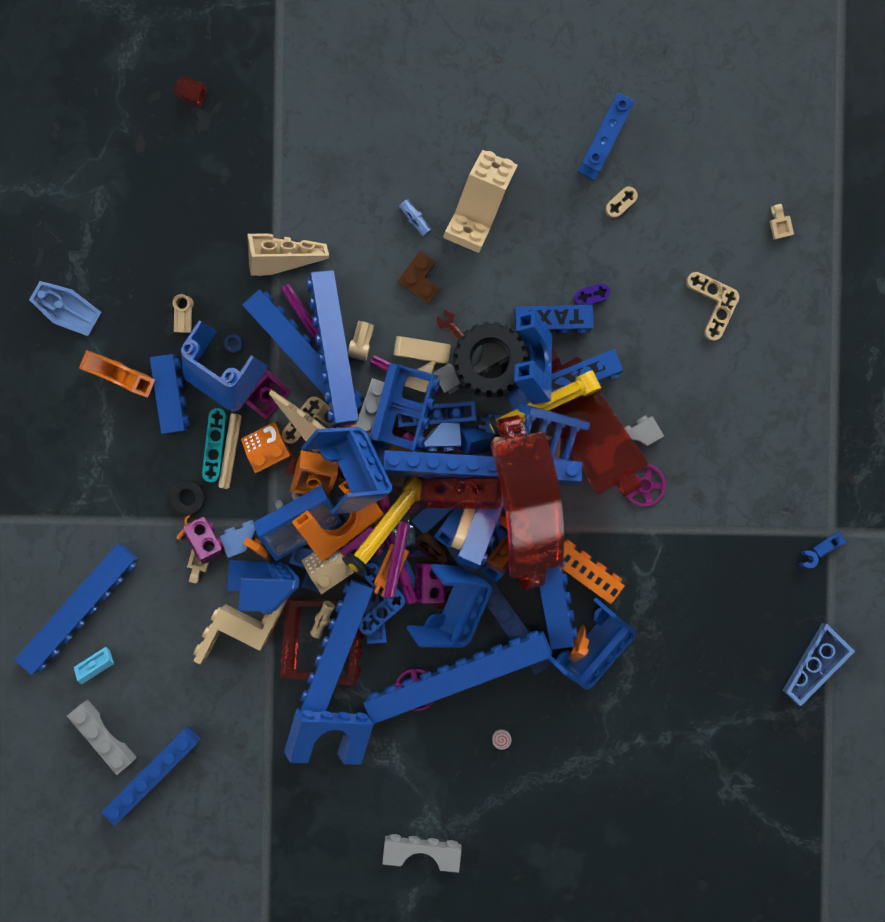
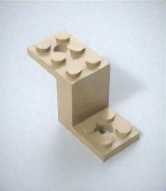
M482 150L468 176L455 214L443 238L479 253L492 227L517 164L513 163L510 159L498 157L491 151Z
M287 600L276 611H273L272 614H265L262 622L227 604L219 607L211 617L213 623L205 629L202 635L205 638L204 641L197 645L193 653L196 656L194 662L201 664L208 658L221 631L260 651L265 646Z

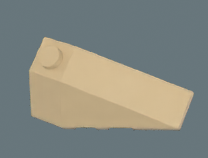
M248 234L251 276L273 275L329 259L327 244L306 240L294 242L289 237H284V240L273 238L272 234Z
M272 389L269 391L270 396L305 441L311 437L316 429H328Z

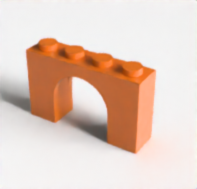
M347 481L339 485L344 495L352 493ZM375 502L358 512H351L346 523L334 530L321 528L308 510L294 519L292 523L316 556L323 562L325 559H329L338 549L346 546L355 536L363 533L364 529L377 522L384 514Z

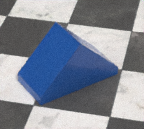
M460 424L461 446L459 448L465 455L486 452L489 450L494 434Z

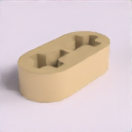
M626 187L609 201L605 208L607 216L617 218L637 200L638 194L636 189ZM625 192L627 194L630 192L633 194L631 197L632 200L627 199L625 202L622 201V199L626 196ZM619 203V204L621 205V206L617 209V211H618L619 213H616V212L611 213V212H610V210H611V206H610V205L616 206V205Z

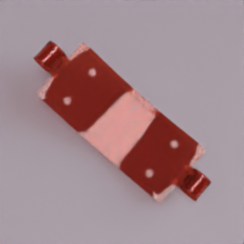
M552 348V374L582 362L576 357L562 365L558 355ZM600 390L585 397L581 395L550 410L590 423L588 430L580 428V432L577 431L571 455L575 461L582 462V472L598 494L616 485L621 494L626 497L642 487L635 473L647 467L648 462L626 432ZM569 425L563 428L560 436L564 444H566L570 431Z
M515 415L498 419V432L505 439L492 442L491 447L506 510L510 577H519L523 590H529L545 584L546 569L563 564V510L556 469L545 433L539 431L527 434L521 417Z

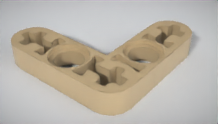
M693 272L686 278L687 287L717 302L705 327L704 336L710 341L718 340L723 335L739 301V293L735 289L702 273ZM698 277V282L702 284L706 280L707 283L704 285L703 290L700 289L702 287L700 284L693 286L691 278ZM710 284L717 286L718 290L714 295L710 294L707 290ZM732 293L734 300L728 303V307L721 306V303L724 305L727 302L728 298L725 295ZM720 309L724 310L727 314L724 320L717 318V311ZM716 323L723 324L722 327L718 325L716 328L718 335L710 336L711 332L709 329H713Z
M310 397L300 409L303 411L306 408L309 411L312 407L310 402L318 400L319 409H313L311 412L314 414L313 418H317L327 427L333 428L332 422L328 423L324 419L325 414L330 410L329 405L318 397ZM291 422L284 428L282 438L285 442L293 444L300 439L301 435L296 430L294 433L295 439H287L288 435L286 432H291L295 428Z

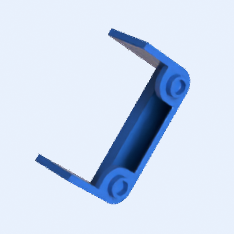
M199 320L181 348L183 377L232 412L238 411L268 366L251 355L241 371L235 368H228L221 377L217 376L198 362L217 331Z
M360 427L316 429L301 447L303 451L319 450L325 460L338 462L352 493L346 494L331 510L332 515L358 512L386 497L392 491V485L367 433Z
M229 560L227 591H240L238 611H261L263 614H272L299 587V577L285 562Z
M432 564L431 569L444 586H453L442 613L430 615L424 626L408 625L407 630L419 647H465L472 640L492 592V587L483 578L460 566Z
M597 598L593 601L600 608L594 613V621L597 624L586 635V638L589 639L587 647L589 651L586 657L573 662L569 660L571 651L565 650L558 654L557 659L552 656L548 658L564 675L584 689H590L598 682L636 635L635 630Z

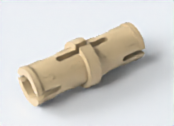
M330 601L323 602L320 612L315 617L314 626L310 631L311 636L315 638H321L325 627L329 625L331 613L335 608V605Z

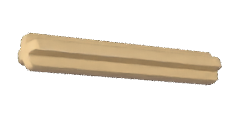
M239 414L230 415L219 487L223 489H229L231 484L242 418Z

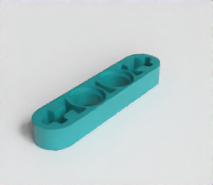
M220 408L211 410L208 417L202 477L207 482L217 481L221 474L227 413ZM218 411H220V415H223V419H219L218 425H222V429L212 427V424L216 425V419L213 418V415L217 414ZM214 430H218L221 433V438L218 441L211 439V433ZM212 449L217 450L219 453L216 460L209 458L208 454ZM207 462L218 463V467L213 466V472H216V476H213L212 479L207 475V471L211 470V465L207 466Z

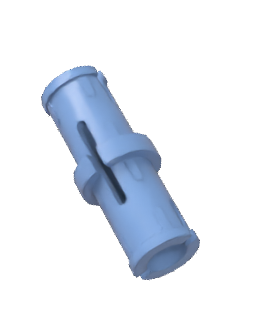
M409 199L399 205V208L409 219L408 222L416 227L422 237L432 230L422 218V213L414 208Z

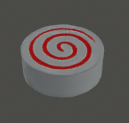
M504 729L495 731L492 736L493 745L501 750L508 748L511 744L510 733Z

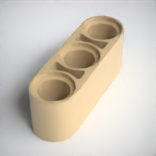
M396 336L393 356L448 364L451 345Z

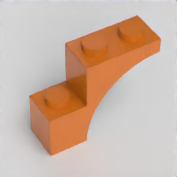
M86 350L79 366L81 370L102 377L147 398L155 382V379L147 374L128 368L118 361Z

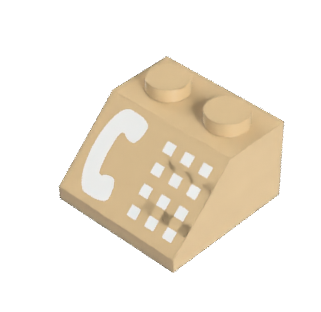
M338 549L329 559H325L323 562L314 552L301 560L311 580L321 594L354 573L343 562L342 558L344 556L340 552L341 549Z

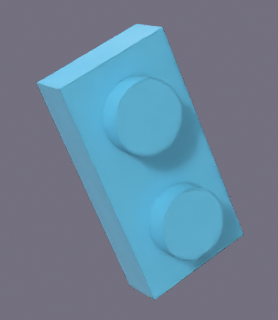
M104 647L74 667L77 681L80 684L87 682L114 664L111 652L107 647Z

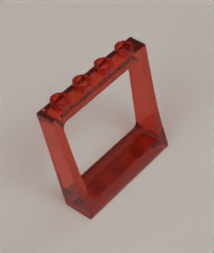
M286 600L280 677L308 680L311 673L297 669L302 606L322 607L324 601H330L336 607L339 600ZM359 627L350 648L348 676H339L337 684L353 686L356 684V678L360 677L361 667L357 665L358 659L362 657V647H359V641L363 639L364 634L359 630Z

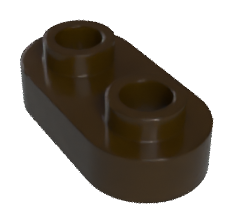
M420 533L417 536L415 545L421 552L435 563L444 564L447 562L450 553L445 546L429 533Z

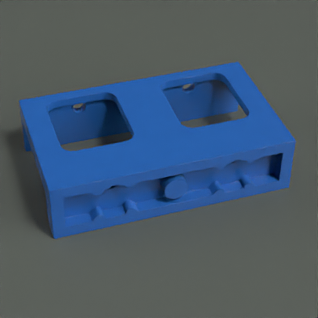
M390 363L370 439L408 448L411 451H419V448L423 447L425 440L423 437L424 429L428 428L430 421L428 418L429 410H432L434 406V391H437L439 388L440 380H438V375ZM408 376L430 381L424 404L403 398L402 394ZM398 414L419 419L414 441L393 435L392 432Z

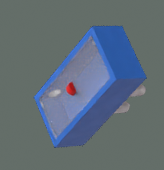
M321 485L302 496L299 493L292 492L293 501L286 505H283L281 500H277L275 502L277 510L254 522L259 539L275 561L307 544L292 523L294 519L306 510L309 511L323 529L333 530L343 524L339 514H331V510L335 506Z

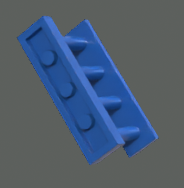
M617 92L577 172L578 174L595 181L635 103L634 100Z
M520 403L518 411L525 413V423L517 447L507 445L506 449L512 451L513 456L523 459L524 456H530L543 460L570 461L569 457L577 431L580 432V428L588 430L590 423L579 418ZM538 417L541 423L532 451L526 450L525 446L533 421H536ZM554 421L556 426L547 454L540 453L548 424ZM566 425H569L570 431L562 457H556L554 455L562 430Z

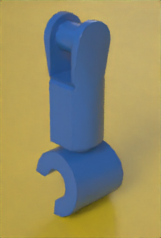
M841 531L834 533L812 548V551H801L802 555L808 556L809 561L800 562L798 565L802 568H814L818 564V559L845 544L847 540L843 539ZM835 539L837 544L833 545L831 540Z

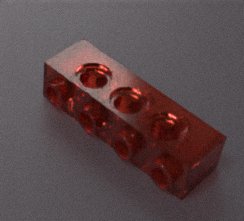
M431 477L422 481L420 502L425 508L500 509L503 487L499 480L493 477H487L486 479L474 477L467 479H440Z

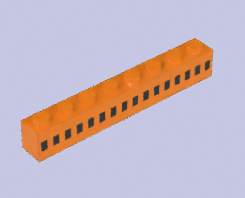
M507 496L505 499L508 502L504 513L501 512L499 515V519H501L500 524L527 544L532 545L525 508L521 505L517 508L512 504L514 500ZM556 531V536L559 537L561 534ZM568 539L565 542L561 540L559 553L563 555L565 567H562V569L612 604L625 586L621 583L623 579L615 573L610 575L605 572L607 568L599 562L594 564L590 561L591 556L583 550L581 553L574 549L576 545Z

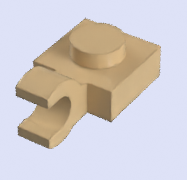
M782 204L771 207L774 220L769 222L773 240L794 235L790 216L784 217Z
M193 549L187 567L192 568L189 582L196 584L199 581L200 572H207L209 562L201 565Z

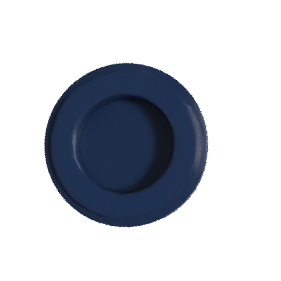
M230 334L224 339V348L228 352L236 354L243 349L244 342L240 336Z

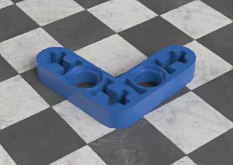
M373 562L367 563V567L376 568L375 574L378 575L380 567ZM365 572L366 576L364 577L376 589L377 586L372 581L375 577L372 574L368 576L367 572ZM396 587L395 597H401V604H393V599L382 597L384 600L362 618L359 630L363 634H372L404 606L405 597L398 587ZM383 607L388 611V615L385 618L377 616L379 608ZM371 614H373L374 618L380 622L379 624H377L376 621L373 622L371 625V630H369L368 628L363 629V622L366 621L368 623L373 619L372 617H370Z

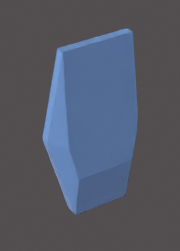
M39 281L29 299L52 323L89 336L102 313L74 290Z

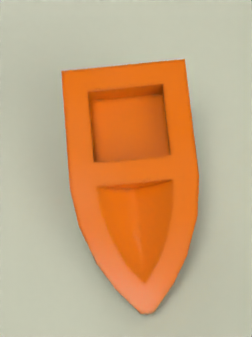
M246 538L243 543L245 546L270 561V552L264 548L262 541L257 538L254 541Z
M584 624L577 633L578 639L575 640L574 647H572L569 660L573 662L585 658L589 651V648H587L589 639L586 638Z

